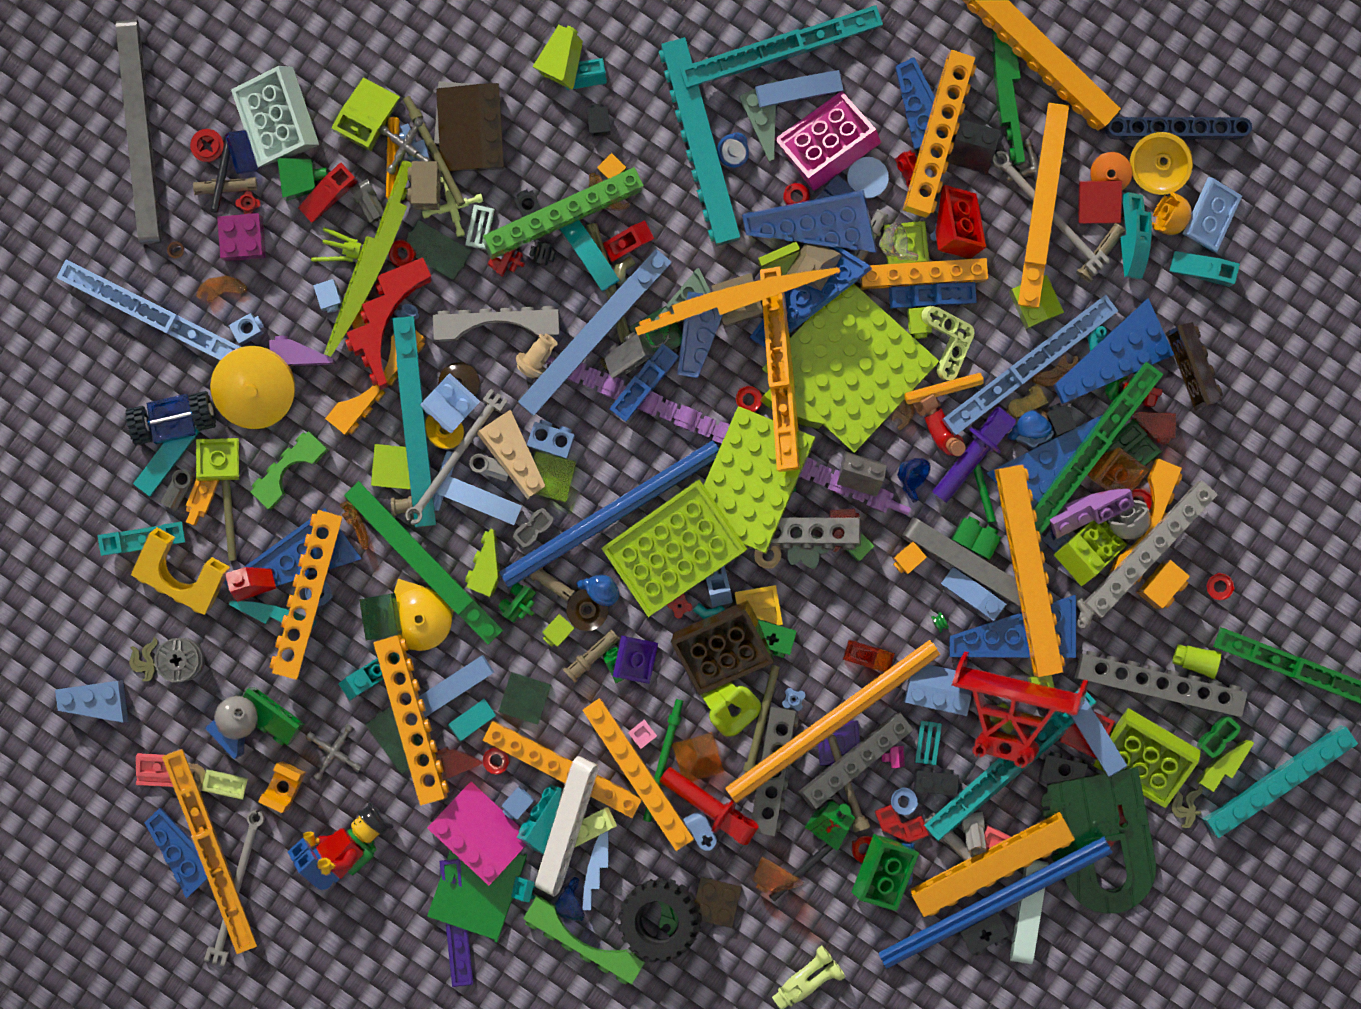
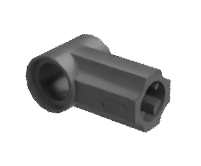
M366 179L350 188L353 197L358 205L360 204L369 222L374 223L381 220L384 209L376 198L377 194L369 180Z
M187 469L174 472L172 481L161 500L163 505L178 511L189 488L195 482L193 472ZM182 473H185L188 477V481L184 485L179 481Z

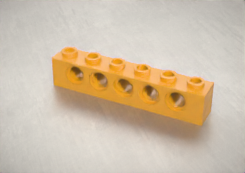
M987 258L870 265L872 270L860 278L861 290L899 286L933 285L936 283L986 282L988 280Z

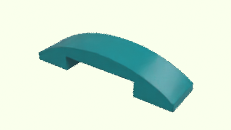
M579 220L560 228L602 292L620 281Z
M182 522L97 535L100 554L105 556L140 551L149 533L156 527L175 537L172 545L185 543Z

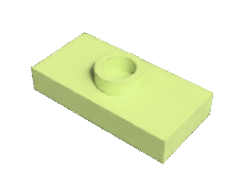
M206 769L201 791L243 799L248 778Z

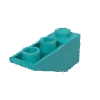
M1174 251L1169 272L1231 287L1236 282L1240 264L1220 258Z
M392 653L390 657L393 664L399 663L400 656L398 653ZM378 658L338 683L349 701L384 680Z
M550 785L543 791L541 800L532 808L530 817L520 827L519 834L516 837L534 851L542 854L545 852L560 804L562 789L554 785Z

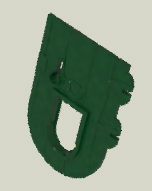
M1138 767L1123 769L1111 777L1107 773L1046 784L1048 792L1043 794L1040 802L1041 807L1049 806L1050 809L1042 810L1043 816L1047 819L1060 812L1075 839L1069 846L1054 850H1058V853L1051 855L1052 861L1056 862L1102 837L1106 841H1121L1127 873L1124 884L1116 889H1103L1097 881L1094 863L1065 877L1068 889L1074 898L1084 907L1105 914L1120 913L1139 904L1148 895L1153 886L1156 875V860ZM1122 804L1123 816L1126 819L1124 824H1119L1120 817L1117 805Z

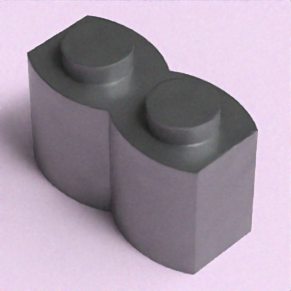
M541 508L532 514L528 523L517 528L513 538L523 548H528L537 541L540 534L552 527L555 519L544 508Z

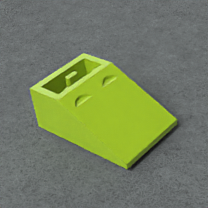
M363 78L342 107L331 129L334 133L372 151L381 134L379 132L380 128L386 125L400 96Z
M1093 520L1064 544L1054 556L1082 587L1095 577L1127 544L1114 534L1107 521L1097 524Z
M490 528V531H485L481 543L484 545L481 552H476L473 563H476L473 571L469 570L465 582L468 583L467 588L493 597L501 576L499 574L497 533Z

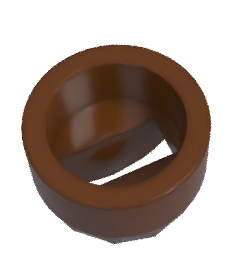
M174 241L168 245L167 253L172 258H180L184 254V246L182 243ZM178 246L181 247V250L174 253L171 252V249Z

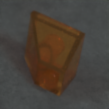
M1119 447L1103 454L1087 475L1107 491L1130 489L1132 493L1149 472V469Z
M712 731L672 743L680 773L690 781H696L724 772Z
M763 856L753 878V881L758 883L756 888L764 893H767L768 890L773 893L784 891L804 884L802 880Z

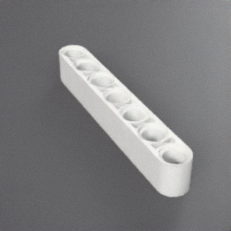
M580 756L571 765L535 882L536 888L552 896H556L562 888L598 773L597 764Z

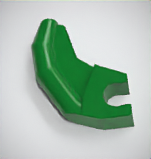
M658 901L661 906L659 927L662 928L664 924H669L671 929L667 934L670 936L676 930L679 923L677 914L671 906Z

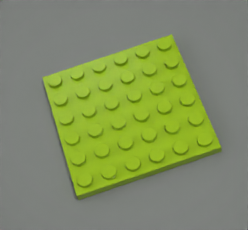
M852 284L812 315L790 338L795 392L826 420L823 426L853 453L866 442L904 401L905 393L913 391L939 363L937 358L855 284ZM767 364L762 368L766 374H768Z

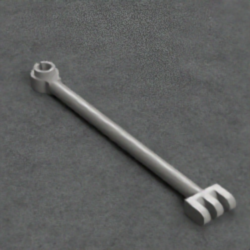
M998 151L996 155L994 154L993 166L1006 171L1022 190L1034 200L1035 190L1012 167L1008 154L1004 151ZM1001 158L1004 163L998 164L996 160ZM1054 211L1052 222L1089 260L1085 267L1095 276L1098 274V271L1093 266L1095 265L1099 270H1102L1104 265L1100 260L1108 265L1110 263L1109 258L1102 251L1095 255Z
M490 389L483 399L487 406L415 507H410L406 511L405 517L407 522L411 520L410 515L416 513L418 518L412 520L410 524L420 523L425 506L495 409L499 413L508 402L506 398L498 404L497 402L501 395L497 393L492 400L490 397L494 394V390Z
M253 810L247 816L249 829L234 878L238 894L258 826L265 820V815L261 810L259 812ZM258 813L260 816L259 821L253 819L254 814ZM222 920L215 948L209 946L204 959L205 962H209L211 955H214L212 964L217 965L219 957H222L220 966L225 967L229 952L223 950L228 934L224 920Z

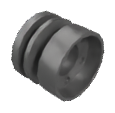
M188 638L167 640L160 645L155 654L157 672L164 679L171 682H184L196 678L202 672L205 664V654L201 646ZM177 657L182 658V661H180L179 664L174 663V659H176Z

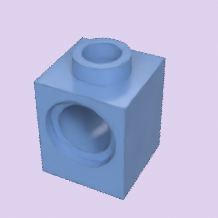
M518 786L503 803L502 807L504 810L502 812L510 819H518L535 799Z

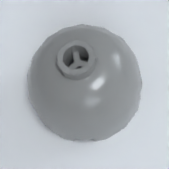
M1133 500L1135 506L1108 519L1109 526L1115 535L1122 539L1136 540L1146 533L1150 527L1151 516L1145 502Z
M232 696L223 700L217 707L214 716L218 731L226 738L234 740L250 735L255 729L258 720L254 704L241 696Z

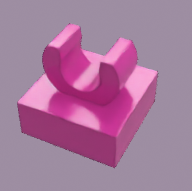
M904 745L890 748V752L882 755V762H891V768L904 767Z

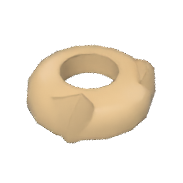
M772 546V549H769L774 552V558L771 561H765L763 559V552L755 550V561L763 568L773 569L781 560V549L779 546Z

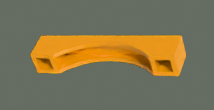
M416 331L419 353L425 346V338ZM394 334L391 337L389 360L383 371L387 386H392L398 379ZM377 385L372 386L355 398L338 402L325 419L346 436L349 433L353 434L360 426L358 424L362 417L366 418L373 410L371 408L375 401L379 402L386 394L385 389L379 391Z
M1161 459L1154 460L1147 478L1152 498L1150 527L1130 548L1116 556L1109 575L1167 514L1165 509L1167 504L1170 505L1174 499L1175 493H1172L1174 486H1178L1183 474L1180 471L1182 468ZM1142 576L1136 582H1140Z

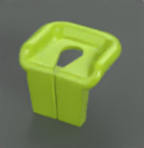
M731 682L701 694L711 709L709 713L711 723L726 737H732L740 733L761 711L759 699L748 688L744 686L735 687ZM731 703L741 708L737 716L733 717L729 712L728 706Z

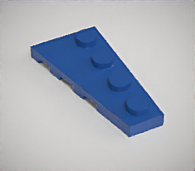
M915 57L897 65L895 70L913 148L916 150L921 147L935 96ZM940 130L936 131L939 138L945 135Z
M689 291L687 300L704 295V293ZM717 307L684 319L677 375L699 377L723 317V314L720 315Z
M159 808L144 823L156 845L160 848L163 858L171 868L177 883L181 886L183 894L188 898L208 878L194 842L162 808Z

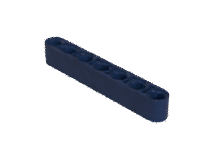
M1116 117L1105 128L1106 135L1114 140H1141L1149 134L1156 133L1153 130V124H1159L1162 127V132L1174 134L1182 140H1240L1252 131V123L1244 117ZM1174 124L1181 125L1183 133H1177L1174 130ZM1195 124L1202 125L1204 132L1198 133L1195 130ZM1216 124H1221L1224 127V133L1217 132ZM1237 124H1242L1245 127V133L1238 132ZM1111 125H1119L1121 128V132H1113ZM1132 125H1140L1141 133L1134 132Z

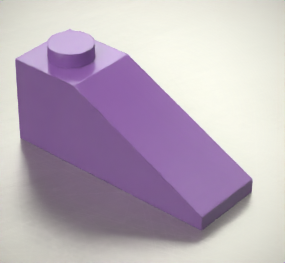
M275 336V340H269L270 350L283 358L288 366L336 365V361L333 358L288 339V336Z

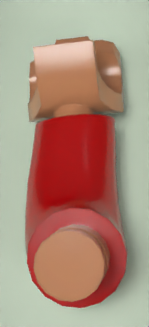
M932 394L920 402L912 404L920 416L926 415L924 419L928 430L941 451L951 456H960L964 453L966 447L963 438L959 434L954 436L942 421L946 416L942 408L936 409L941 404L935 395Z

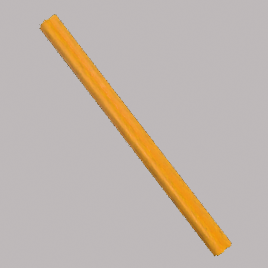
M928 640L728 785L725 789L734 802L738 803L939 657L941 654L936 646Z

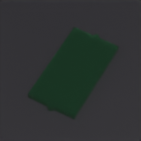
M418 220L412 232L408 233L409 237L406 240L416 251V259L424 258L428 266L452 280H455L461 268L465 267L464 263L471 253V250L420 220ZM402 247L401 250L407 253V250Z
M390 706L382 713L378 712V716L369 721L366 726L399 772L403 774L409 769L393 709ZM415 735V744L422 745L420 739ZM422 754L419 760L421 761L427 755Z

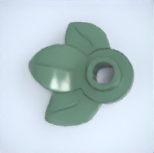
M802 530L796 532L794 539L802 536ZM813 534V538H815V539H820V538H821V537L814 536V534ZM793 546V549L787 552L788 560L791 565L801 560L807 567L815 569L819 562V553H826L829 550L822 549V546H814L812 550L801 549V546Z

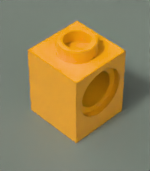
M911 542L893 558L895 561L893 565L900 573L905 572L909 574L927 557L914 542Z

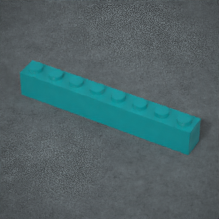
M1338 726L1202 818V820L1214 837H1222L1358 744L1346 726Z

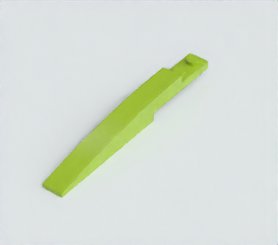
M402 161L375 238L368 236L365 238L324 352L327 356H332L357 316L393 244L407 208L406 205L400 203V200L405 199L408 190L405 188L408 181V167H412V163L409 161Z

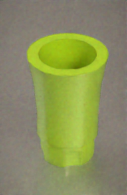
M1177 644L1172 664L1215 679L1222 651L1206 650L1188 645L1186 647Z

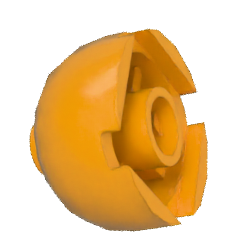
M1170 192L1171 195L1169 197L1164 196L1157 204L1153 214L1157 218L1155 223L1152 222L1154 230L1163 234L1176 235L1187 227L1192 211L1187 199L1174 192Z

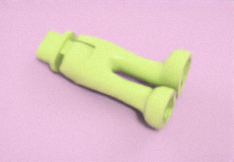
M821 945L816 950L815 958L803 969L791 976L782 987L778 988L779 992L772 998L780 1009H785L788 1005L792 1007L793 1003L808 997L827 980L834 978L840 981L846 976L836 961H833L830 953ZM830 963L814 978H812L811 980H807V978L810 975H812L815 971H817L824 965Z

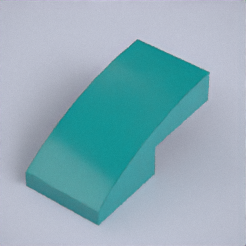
M483 699L449 723L448 726L460 742L494 718L496 714L486 700Z

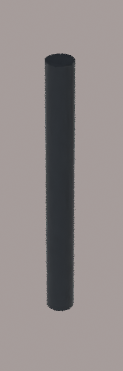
M230 134L226 135L210 208V211L213 213H218L234 140V136Z
M826 843L776 888L769 897L775 902L833 848Z

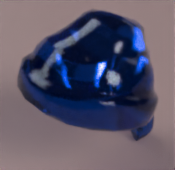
M913 458L902 462L897 473L899 480L903 484V491L908 494L913 503L919 500L915 489L924 483L930 473L931 465L925 458Z
M577 877L571 879L569 885L564 888L555 902L558 915L572 921H582L585 919L584 912L574 896L580 880Z

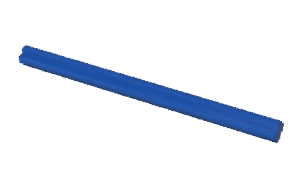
M713 440L499 571V574L507 587L510 588L714 462L719 448Z
M1102 837L884 949L878 954L885 968L888 969L1112 854V851L1106 839Z

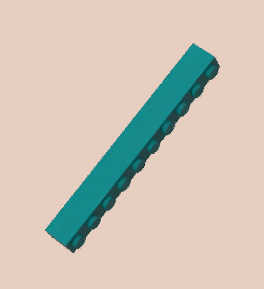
M686 38L662 43V50L658 51L661 63L665 62L667 67L664 75L666 82H671L673 90L669 91L672 103H677L678 110H675L677 122H682L684 130H680L683 143H688L689 150H686L688 161L693 162L694 170H691L693 180L699 183L700 190H697L700 202L704 201L705 210H702L705 222L710 223L711 229L708 230L710 241H715L716 246L740 240V234L699 85L686 88L680 71L681 67L692 64Z

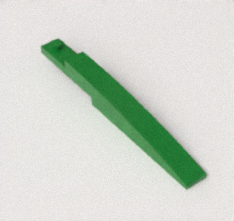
M992 29L993 70L1000 127L1008 126L1006 128L1007 141H1011L1009 158L1010 161H1014V166L1024 164L1025 157L1013 83H1018L1021 78L1018 58L1012 51V48L1007 43L1002 42L998 38L997 33Z
M1145 361L1121 394H1118L1032 509L1036 512L1037 522L1034 523L1040 535L1050 524V519L1057 515L1111 445L1112 440L1162 377L1163 374Z
M360 481L344 495L410 566L488 645L503 631Z
M1220 627L1213 645L1214 648L1361 704L1360 680Z

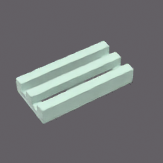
M474 205L466 246L486 250L484 244H479L485 214L489 212L485 234H487L491 230L495 209ZM480 210L481 216L474 243L471 242L477 212Z

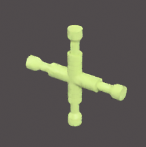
M442 176L441 182L445 187L446 192L444 193L447 204L440 205V210H422L423 217L425 219L433 214H442L450 211L452 221L455 222L457 237L464 236L465 233L461 228L458 209L469 206L468 204L483 202L482 195L478 194L470 199L464 198L465 204L458 206Z

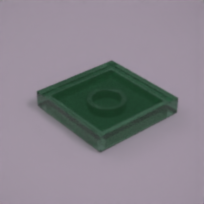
M396 593L359 599L366 641L402 635Z
M511 672L498 712L538 725L551 684Z

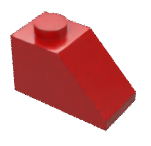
M642 221L602 244L613 262L655 238L646 221Z
M244 567L225 574L229 591L237 602L277 589L272 569Z

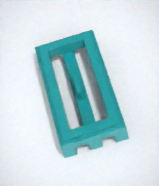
M920 720L915 756L916 763L936 765L941 723ZM926 725L928 726L925 754L924 759H920L924 727ZM933 727H936L932 760H928Z

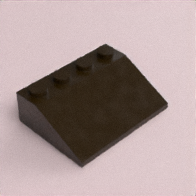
M499 83L436 88L439 148L449 172L503 169Z
M1193 322L1178 325L1166 332L1194 411L1222 401V389L1219 384L1216 385L1215 371L1206 359L1208 352L1206 347L1200 343L1199 338L1201 334L1198 327L1194 326Z
M748 600L674 632L671 639V644L699 695L774 663L757 616Z

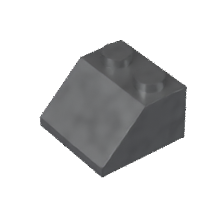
M633 332L624 338L626 342L620 346L615 344L607 350L609 353L604 356L612 379L625 376L655 354V351L643 334L637 335Z
M845 451L837 485L877 497L884 482L887 465Z

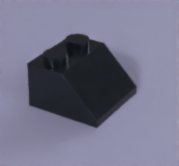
M961 119L959 129L954 137V146L949 155L948 164L988 174L1001 130Z

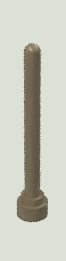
M831 734L827 737L834 760L837 761L842 755L835 735ZM850 781L844 786V790L855 817L852 826L854 832L869 828L870 824L868 819H865V816L861 814Z

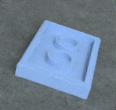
M1208 177L1183 235L1210 251L1217 252L1242 195L1216 179Z

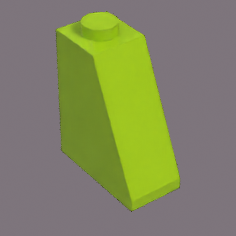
M558 25L534 63L533 68L542 76L572 90L575 84L583 40L577 35L578 31L571 26L565 28Z

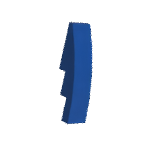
M975 282L890 287V309L977 303Z
M662 343L652 358L633 377L610 407V410L627 422L680 356Z

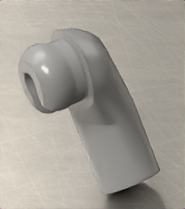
M1084 597L1076 601V605L1080 610L1077 625L1081 629L1088 628L1091 625L1094 615L1083 604L1085 601Z

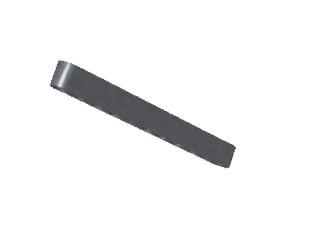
M138 19L116 21L138 241L140 245L161 243L162 232L140 25Z

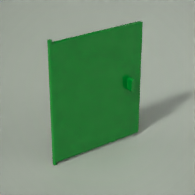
M450 850L447 860L460 859L462 887L458 884L457 865H445V880H442L441 875L427 917L495 940L494 942H498L513 898L511 894L515 877H520L527 854H518L499 876L488 885ZM453 878L456 879L455 884L451 883L453 881Z

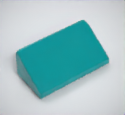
M603 58L579 62L573 89L607 83Z

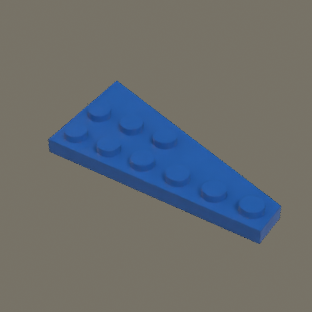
M1101 416L995 469L1024 465L1029 474L1027 486L1032 491L1033 501H1031V507L1033 509ZM995 469L987 472L986 474L997 484Z
M1076 595L1054 601L1050 605L1051 611L1055 614L1057 625L1054 627L1056 634L1058 633L1061 645L1058 648L1063 658H1076ZM1022 612L949 636V657H961L965 651L969 652V657H1030Z

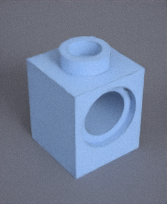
M331 279L313 285L321 310L327 311V313L338 311L339 306L342 305V299L336 281Z
M251 313L229 325L240 345H244L264 334L261 329L264 327L262 321L258 316L255 317ZM247 323H252L253 330L245 334L243 331L244 326Z

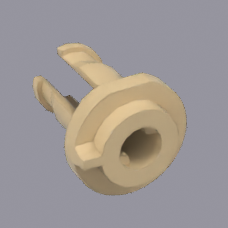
M540 333L539 339L533 343L526 354L519 353L516 356L517 368L527 377L539 378L546 370L543 365L551 355L553 348L558 345L557 341L548 334L542 335Z

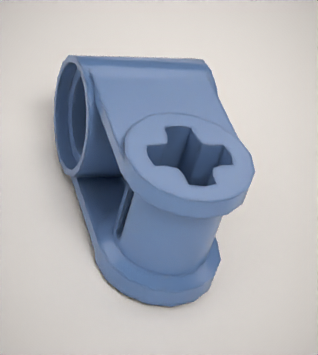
M698 810L684 818L686 826L694 836L699 847L706 851L712 850L717 843V837L711 832L712 827L706 814ZM704 835L713 838L711 846H708V844L703 845Z

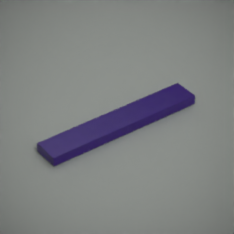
M460 859L440 860L442 880H445L444 866L456 864L458 884L462 887ZM453 878V881L451 883L455 884L456 879ZM446 923L452 987L473 985L468 930Z

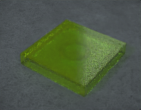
M535 452L534 462L545 484V487L535 495L567 502L576 461Z

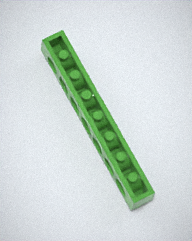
M635 167L483 235V244L492 260L642 192L644 185Z

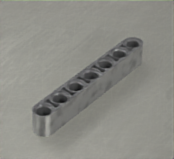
M912 518L902 534L905 538L1021 608L1015 578L917 518Z

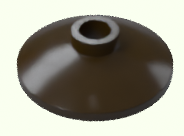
M455 362L442 370L438 379V385L450 373L456 379H461L462 385L476 396L480 387V379L472 366L463 362Z
M586 589L580 590L573 594L567 603V617L570 623L577 629L592 631L602 626L606 621L608 606H602L594 602ZM586 606L591 607L592 611L590 614L584 613Z

